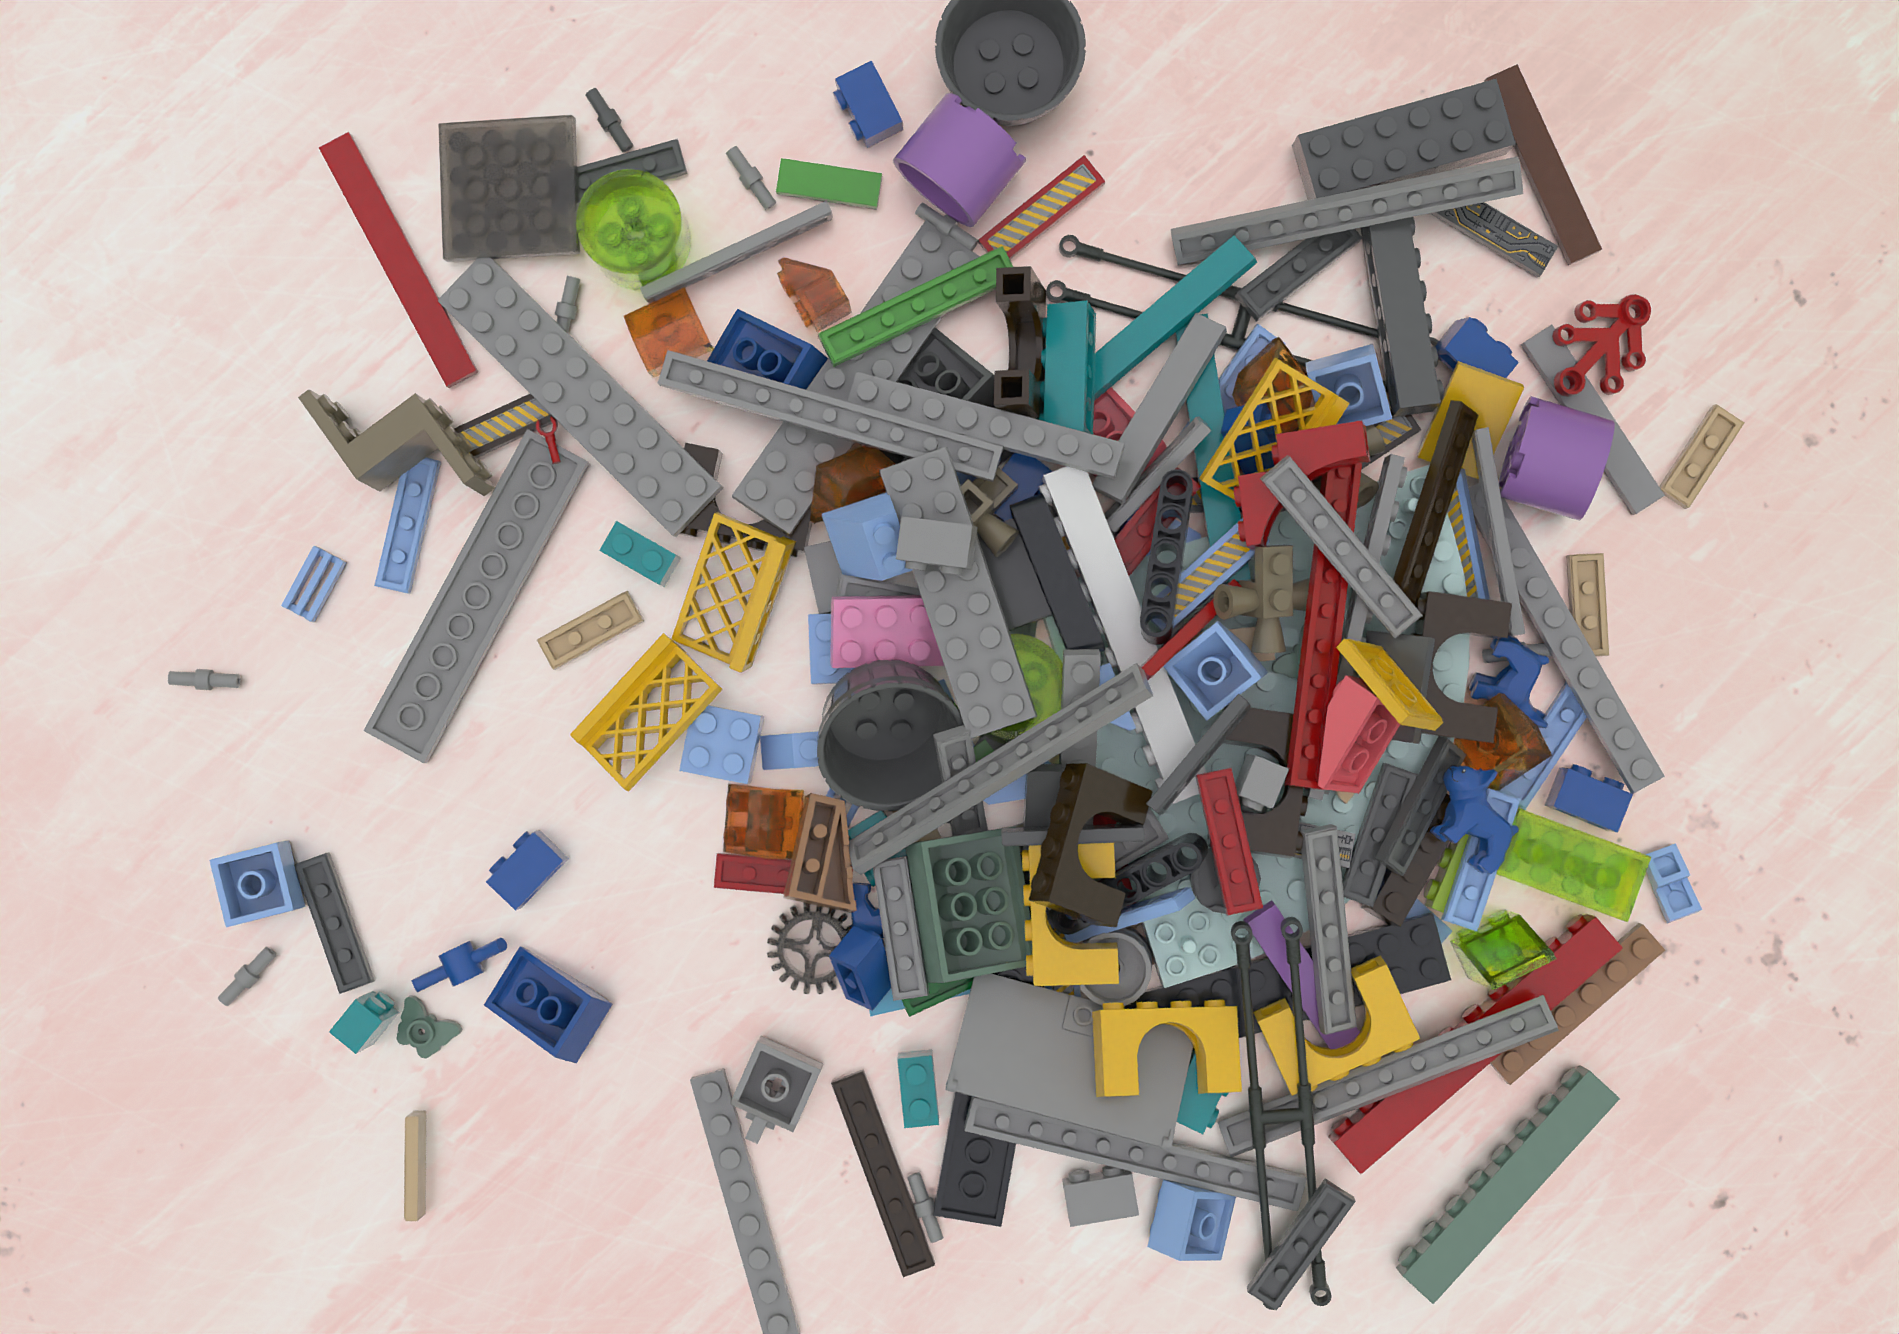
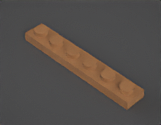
M1638 923L1618 941L1623 949L1551 1010L1559 1031L1507 1050L1490 1063L1507 1084L1511 1085L1665 951L1643 924Z

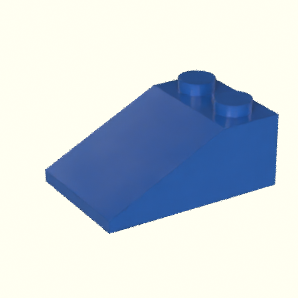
M737 309L707 361L806 390L828 358L812 344Z
M521 946L484 1004L485 1007L553 1057L576 1064L613 1005L585 984Z

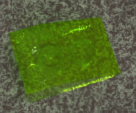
M1506 909L1490 915L1487 918L1489 922L1478 927L1477 931L1468 928L1459 930L1456 933L1458 937L1450 941L1467 978L1491 990L1556 960L1554 952L1522 916L1514 912H1507Z

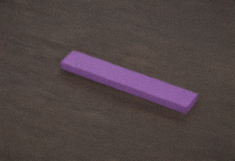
M1271 900L1263 905V908L1257 909L1245 917L1243 921L1251 926L1253 936L1292 992L1285 938L1280 929L1281 922L1285 918ZM1288 925L1285 931L1289 934L1294 933ZM1300 942L1301 963L1299 964L1302 1009L1329 1049L1343 1047L1352 1042L1359 1035L1360 1031L1355 1027L1327 1035L1320 1032L1313 960Z

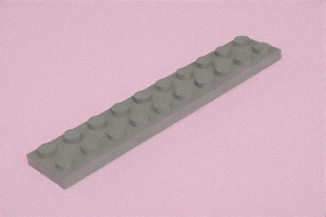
M926 220L861 313L980 256L949 235L945 237L936 230V226ZM944 315L833 367L828 358L806 390L847 401L856 372L898 382ZM783 422L736 488L732 498L790 537L855 442Z
M483 252L438 299V302L672 536L677 537L724 488L486 252Z
M529 429L526 430L363 731L422 763L428 762L587 469L588 461L557 445L561 462L552 464L545 438Z

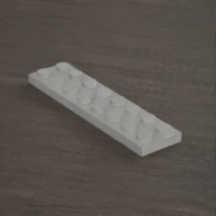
M947 447L880 470L899 524L901 523V516L974 525ZM976 536L972 570L962 569V575L940 573L941 566L927 564L926 571L912 569L965 729H969L971 732L969 739L1037 717L978 536Z

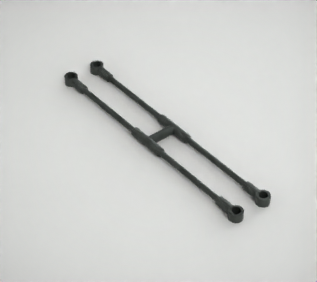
M1074 235L1064 236L1059 243L1060 253L1068 258L1077 255L1098 262L1104 260L1178 282L1186 276L1185 274L1104 252L1102 248L1079 242L1078 238ZM1066 241H1071L1075 244L1076 248L1073 251H1066L1063 244ZM1058 280L1050 282L1046 289V296L1053 303L1087 300L1093 307L1135 319L1143 313L1092 298L1087 293L1066 288V285ZM1232 285L1219 296L1238 301L1235 295L1242 288ZM1052 287H1060L1063 294L1059 297L1052 296L1050 293ZM1282 302L1272 310L1275 312L1278 310L1379 338L1378 329ZM1241 303L1232 334L1226 333L1219 345L1239 350L1246 340L1245 335L1251 315ZM1430 337L1431 344L1436 346L1439 341L1434 337ZM1282 351L1276 357L1279 360L1306 367V362L1313 361ZM1385 379L1383 380L1385 392L1388 393L1387 383Z
M1295 917L1285 918L1281 922L1280 929L1285 938L1287 963L1290 965L1299 1073V1083L1297 1084L1299 1107L1263 1110L1262 1088L1258 1082L1249 968L1251 967L1250 942L1253 938L1251 926L1245 921H1238L1231 927V936L1236 945L1237 967L1241 973L1250 1087L1248 1088L1252 1147L1256 1152L1265 1261L1273 1251L1264 1149L1266 1148L1265 1124L1300 1122L1301 1143L1305 1148L1309 1200L1317 1190L1313 1145L1315 1144L1311 1084L1308 1082L1299 973V964L1301 963L1299 938L1303 934V929L1300 921ZM1290 924H1295L1298 926V929L1295 933L1289 934L1285 931L1286 927ZM1241 928L1248 931V934L1243 938L1235 935L1236 931ZM1320 1250L1311 1262L1313 1284L1310 1286L1309 1292L1311 1300L1315 1305L1325 1306L1331 1301L1332 1295L1326 1281L1325 1261L1322 1259V1251ZM1323 1290L1326 1292L1322 1297L1315 1296L1317 1291ZM1263 1302V1305H1264L1267 1309H1269V1310H1275V1309H1273L1272 1307L1268 1306L1267 1304H1265V1303Z

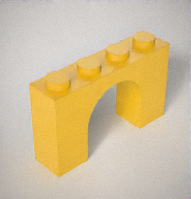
M1114 843L1078 844L1080 863L1090 878H1115ZM1030 845L1029 850H1022L1023 871L1030 872V885H1023L1024 906H1031V920H1025V941H1032L1033 954L1026 955L1027 976H1033L1034 986L1119 984L1117 942L1073 943L1060 937L1051 927L1047 918L1046 907L1029 901L1032 890L1031 881L1037 872L1041 857V845Z
M1381 956L1351 968L1352 979L1365 1007V1021L1359 1035L1349 1044L1336 1049L1317 1046L1305 1038L1308 1082L1311 1084V1092L1318 1087V1084L1329 1079L1336 1081L1346 1077L1351 1069L1361 1065L1367 1067L1376 1064L1381 1060V1056L1392 1051H1405L1413 1046V1042L1420 1039L1389 968ZM1284 998L1253 1013L1293 1096L1298 1092L1297 1084L1299 1083L1294 1015Z
M1225 1000L1204 1001V1007H1192L1191 1001L1170 1002L1171 1008H1158V1002H1138L1137 1009H1124V1003H1103V1010L1092 1012L1096 1097L1139 1095L1138 1048L1144 1035L1159 1024L1178 1028L1192 1042L1196 1053L1198 1094L1242 1092L1237 1006H1225Z

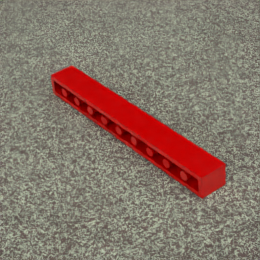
M1582 914L1577 915L1565 926L1567 931L1559 938L1552 937L1540 947L1541 953L1532 961L1527 959L1519 964L1513 971L1515 975L1508 982L1504 983L1502 981L1496 984L1488 992L1489 998L1480 1006L1475 1004L1468 1008L1462 1014L1463 1020L1454 1028L1451 1026L1447 1027L1438 1036L1544 995L1551 1011L1620 952L1623 947L1596 916L1589 914L1584 916ZM1501 1053L1360 1107L1350 1118L1345 1116L1337 1121L1331 1128L1333 1133L1328 1137L1352 1166L1362 1174Z

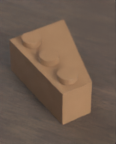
M814 793L805 796L783 898L849 913L857 911L853 892V872L850 864L849 836L844 800Z

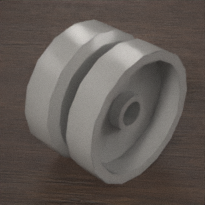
M1129 926L1106 934L1102 933L1092 936L1082 942H1117L1119 984L1079 985L1081 991L1097 1004L1124 1003L1125 1006L1135 1002L1147 989L1152 972V953L1147 940L1136 929Z

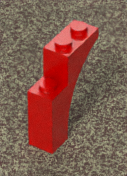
M1362 420L1276 434L1277 444L1272 445L1274 465L1288 455L1310 481L1343 466L1370 462L1367 431ZM1268 471L1238 476L1239 486H1234L1235 503L1237 507H1242L1243 521H1238L1240 541L1246 542V546L1251 550H1255L1256 546H1267L1272 526L1283 509L1282 504L1260 479Z

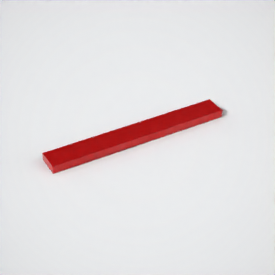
M347 132L320 146V152L446 387L450 388L478 373L445 308L438 302L439 297L353 136Z

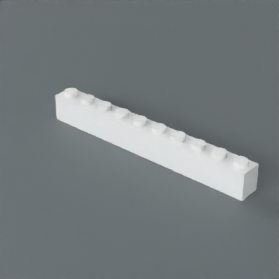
M1066 466L1043 475L1042 480L1044 484L1039 486L1040 493H1043L1048 505H1053L1057 516L1053 519L1060 536H1065L1070 548L1067 550L1074 570L1078 569L1083 581L1080 583L1087 602L1091 601L1095 615H1093L1100 634H1104L1108 644L1104 651L1107 662L1111 664L1112 668L1117 667L1119 674L1136 663L1141 666L1158 649L1156 645L1148 643L1141 634L1140 616L1142 608L1088 472ZM1164 667L1148 680L1153 696L1134 707V712L1131 713L1136 727L1134 729L1136 734L1142 732L1147 743L1146 746L1142 747L1149 766L1155 765L1160 778L1155 779L1158 789L1195 746L1194 739ZM1203 766L1196 775L1207 773L1205 767ZM1196 777L1190 781L1172 804L1199 794Z

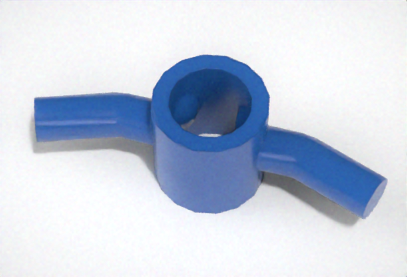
M498 938L474 950L471 942L468 941L439 955L442 966L411 980L417 993L449 978L452 987L485 972L480 962L505 951L507 943L503 938Z

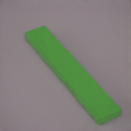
M1003 246L818 333V338L833 367L996 290V268L1013 267Z

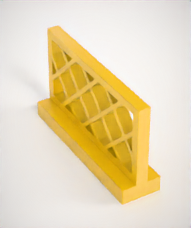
M1274 358L1199 479L1235 500L1234 490L1229 487L1239 486L1238 476H1240L1237 460L1255 455L1258 471L1255 473L1266 472L1272 469L1264 470L1261 453L1272 451V445H1276L1277 442L1259 447L1256 430L1274 425L1276 436V434L1281 433L1280 423L1294 419L1298 421L1299 430L1336 425L1350 403L1279 359ZM1281 369L1289 374L1291 388L1274 393L1272 381ZM1297 380L1304 383V385L1298 386ZM1312 389L1321 393L1314 407L1302 410L1299 393ZM1293 395L1296 412L1278 417L1275 400ZM1269 402L1272 419L1255 423L1253 411L1257 405ZM1250 432L1253 449L1236 453L1234 447L1238 435ZM1231 462L1234 479L1218 482L1212 478L1220 465Z
M719 512L714 513L671 639L730 664L729 668L740 673L751 668L796 541L784 536L779 538ZM721 523L731 527L737 539L736 542L722 547L717 536ZM741 532L750 536L744 538ZM753 538L768 542L764 556L757 560H753L746 541ZM714 544L716 551L711 553ZM740 545L748 564L733 570L725 551ZM718 554L726 573L712 579L706 564L710 557ZM759 562H761V565H760V568H759V571H758V568H757L756 564L759 563ZM749 567L755 582L752 589L743 592L734 573ZM702 576H703V578H704V580H705V583L700 584L701 579H702ZM729 577L736 596L722 601L714 582ZM707 586L715 605L701 611L695 597L698 589ZM750 594L749 600L747 602L745 595ZM739 599L744 614L742 620L732 624L724 605ZM692 608L695 614L689 616ZM717 608L726 627L711 633L703 614ZM695 617L705 635L696 640L683 635L687 621ZM739 625V628H738V631H737V634H736V631H735L734 627H736V626ZM726 630L728 631L733 642L730 654L718 649L713 636ZM707 640L709 645L702 643L701 641Z
M664 633L570 734L628 792L723 690L686 654L687 652ZM682 659L685 662L684 677L670 678L671 669ZM705 682L709 686L700 698L691 699L692 683ZM684 684L683 700L669 701L670 686ZM655 687H662L661 702L647 704L648 694ZM682 707L681 719L676 724H668V709ZM660 710L659 725L646 727L647 711ZM638 712L637 728L624 729V720L631 713ZM659 733L658 744L653 749L644 750L645 734ZM637 735L636 751L622 752L623 736ZM615 737L614 753L601 754L598 750L608 738ZM635 758L634 770L624 778L621 774L622 759Z

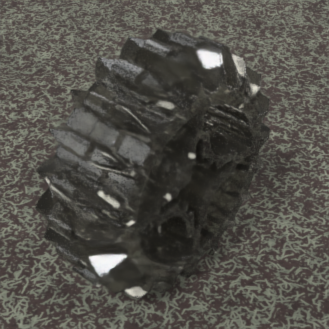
M803 903L804 913H800L799 908L793 905L790 907L793 918L791 919L787 914L782 913L779 918L785 926L773 924L771 927L773 932L780 935L779 938L769 937L767 940L768 944L777 946L776 950H771L767 953L768 958L779 957L780 960L774 963L771 968L773 971H777L782 967L785 969V972L779 978L781 982L786 981L789 976L794 978L790 987L792 990H796L799 982L805 983L804 994L810 993L811 984H816L817 993L823 994L824 982H827L829 988L834 990L837 988V983L834 979L837 975L834 968L826 973L815 975L818 960L823 957H829L837 946L824 939L822 925L825 922L832 926L838 933L840 940L846 936L853 925L850 924L844 928L842 923L847 919L848 915L843 913L836 919L833 917L836 912L835 909L829 908L828 913L822 912L823 907L816 905V911H811V904ZM805 920H813L807 937L787 938L789 931L796 924ZM816 930V940L819 941L818 945L822 944L824 950L817 952L811 964V955L808 954L809 950H805L803 945L811 942ZM786 949H792V951L798 952L803 956L805 960L804 973L793 966L787 956Z

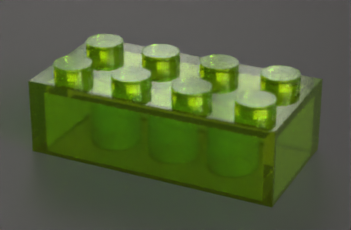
M1518 808L1512 825L1518 826L1519 830L1512 836L1510 846L1505 853V859L1498 868L1496 875L1609 917L1628 922L1651 856Z

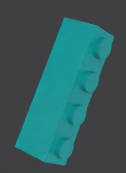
M1087 300L1047 304V317L1043 318V334L1046 338V349H1043L1041 352L1042 367L1045 370V381H1042L1040 384V395L1044 402V414H1040L1039 420L1093 434L1096 313Z

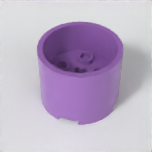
M947 93L895 156L893 163L901 175L935 207L967 227H974L1024 165L1026 157L1022 154L1017 156L1013 150L1016 142L992 118L979 108L974 110L969 106L963 107L960 105L962 100L959 96Z
M1530 396L1519 417V421L1522 423L1518 425L1513 439L1509 443L1498 481L1499 487H1502L1500 489L1501 497L1580 521L1586 514L1602 478L1612 445L1615 423L1610 419Z

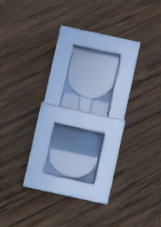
M1676 843L1642 856L1652 889L1667 924L1702 910L1687 878L1690 876V873Z

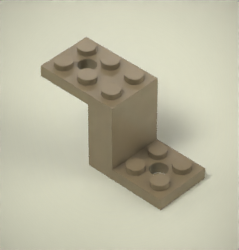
M308 389L298 397L356 480L379 492L437 449H439L464 485L483 496L495 489L489 480L492 476L490 470L480 459L477 461L469 453L473 449L469 441L461 432L457 433L450 426L454 422L451 416L441 405L438 407L431 398L425 400L415 393L361 433L357 428L351 429L346 422L350 418L348 413L337 401L333 403L327 395L323 394L320 396Z

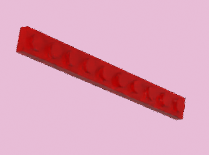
M1362 463L1331 470L1323 474L1320 493L1353 533ZM1315 544L1313 547L1287 764L1289 770L1286 775L1285 785L1324 790L1318 786L1327 708L1333 698V691L1337 682L1340 651L1336 647L1341 643L1348 583Z

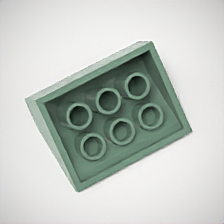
M1002 828L914 842L906 847L927 983H945L1026 967V955H1033L1032 941H1025V920H1031L1029 906H1024L1023 885H1025L1020 849L1019 846L1002 845Z

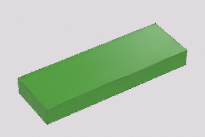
M781 158L776 194L877 209L882 173Z

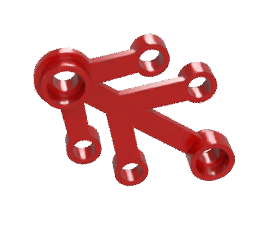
M1636 294L1622 298L1618 304H1596L1593 301L1587 300L1576 306L1574 314L1579 322L1588 323L1596 319V317L1616 319L1609 328H1574L1570 324H1564L1553 331V341L1561 347L1573 342H1595L1573 367L1561 370L1556 374L1554 387L1560 395L1570 397L1580 393L1586 383L1584 375L1604 354L1605 376L1600 380V389L1606 395L1620 392L1624 387V380L1620 374L1619 337L1626 330L1628 352L1624 353L1621 358L1623 368L1627 371H1635L1645 365L1646 357L1642 352L1641 327L1650 318L1651 305L1647 299ZM1584 306L1590 310V317L1584 315ZM1629 307L1635 311L1634 318L1630 315ZM1562 330L1568 333L1567 341L1561 337ZM1631 355H1634L1637 359L1636 366L1630 362ZM1563 378H1567L1569 380V389H1567L1564 386ZM1609 378L1614 380L1615 389L1609 387Z

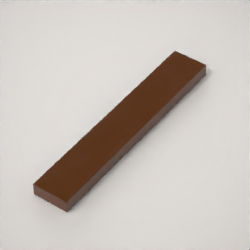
M1518 64L1487 77L1484 82L1497 78L1516 143L1514 146L1515 151L1567 264L1571 265L1601 251L1602 247Z

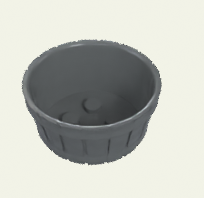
M951 0L941 16L942 20L939 21L937 27L935 54L938 68L950 93L961 98L960 104L963 107L969 106L974 110L979 108L998 125L1015 126L1030 123L1055 109L1075 86L1085 61L1086 50L1084 48L1086 47L1083 24L1080 23L1081 18L1077 9L1068 0Z
M877 660L870 664L866 663L858 666L836 683L825 701L822 722L817 737V757L823 778H826L825 781L838 796L841 795V798L851 804L876 811L900 810L942 784L933 734L964 725L960 711L954 701L944 692L940 683L919 666L901 660Z

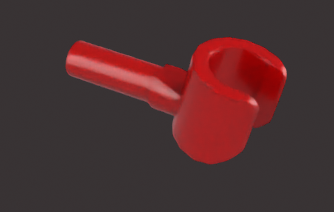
M550 416L553 428L550 432H546L542 429L541 421L538 419L536 430L545 437L552 464L560 463L561 460L554 434L558 429V422L553 416Z

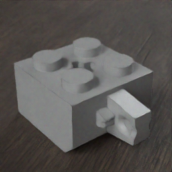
M760 1036L730 1102L731 1105L746 1111L745 1118L752 1120L745 1139L758 1144L765 1127L774 1130L775 1125L794 1132L821 1072L823 1063ZM776 1077L782 1079L781 1085L784 1086L780 1087L778 1091L771 1089L773 1084L771 1081H774Z

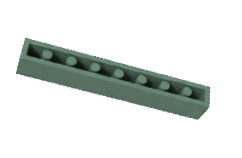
M1581 1065L1577 1069H1570L1560 1081L1562 1085L1554 1094L1546 1095L1537 1106L1538 1112L1530 1120L1525 1119L1518 1125L1514 1132L1516 1136L1508 1145H1501L1491 1157L1492 1162L1484 1171H1477L1470 1178L1468 1189L1461 1196L1457 1195L1448 1202L1445 1207L1446 1213L1438 1222L1433 1221L1427 1225L1421 1235L1423 1238L1414 1248L1412 1246L1407 1248L1401 1254L1396 1269L1432 1304L1442 1296L1620 1100L1590 1070Z

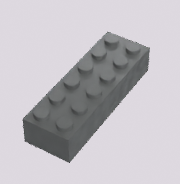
M1496 78L1299 134L1293 142L1292 148L1307 200L1454 170L1506 155L1516 143Z

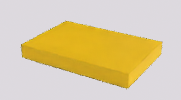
M1458 361L1445 389L1443 400H1441V404L1437 407L1418 450L1417 457L1431 462L1451 400L1462 401L1478 414L1474 430L1489 427L1494 455L1524 390V385ZM1471 438L1461 469H1465L1467 476L1479 479Z
M1344 638L1336 647L1400 725L1436 731L1443 723L1441 716L1382 646Z

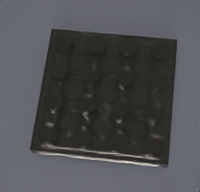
M573 115L438 123L442 248L445 261H469L488 257L503 259L580 254L576 118Z

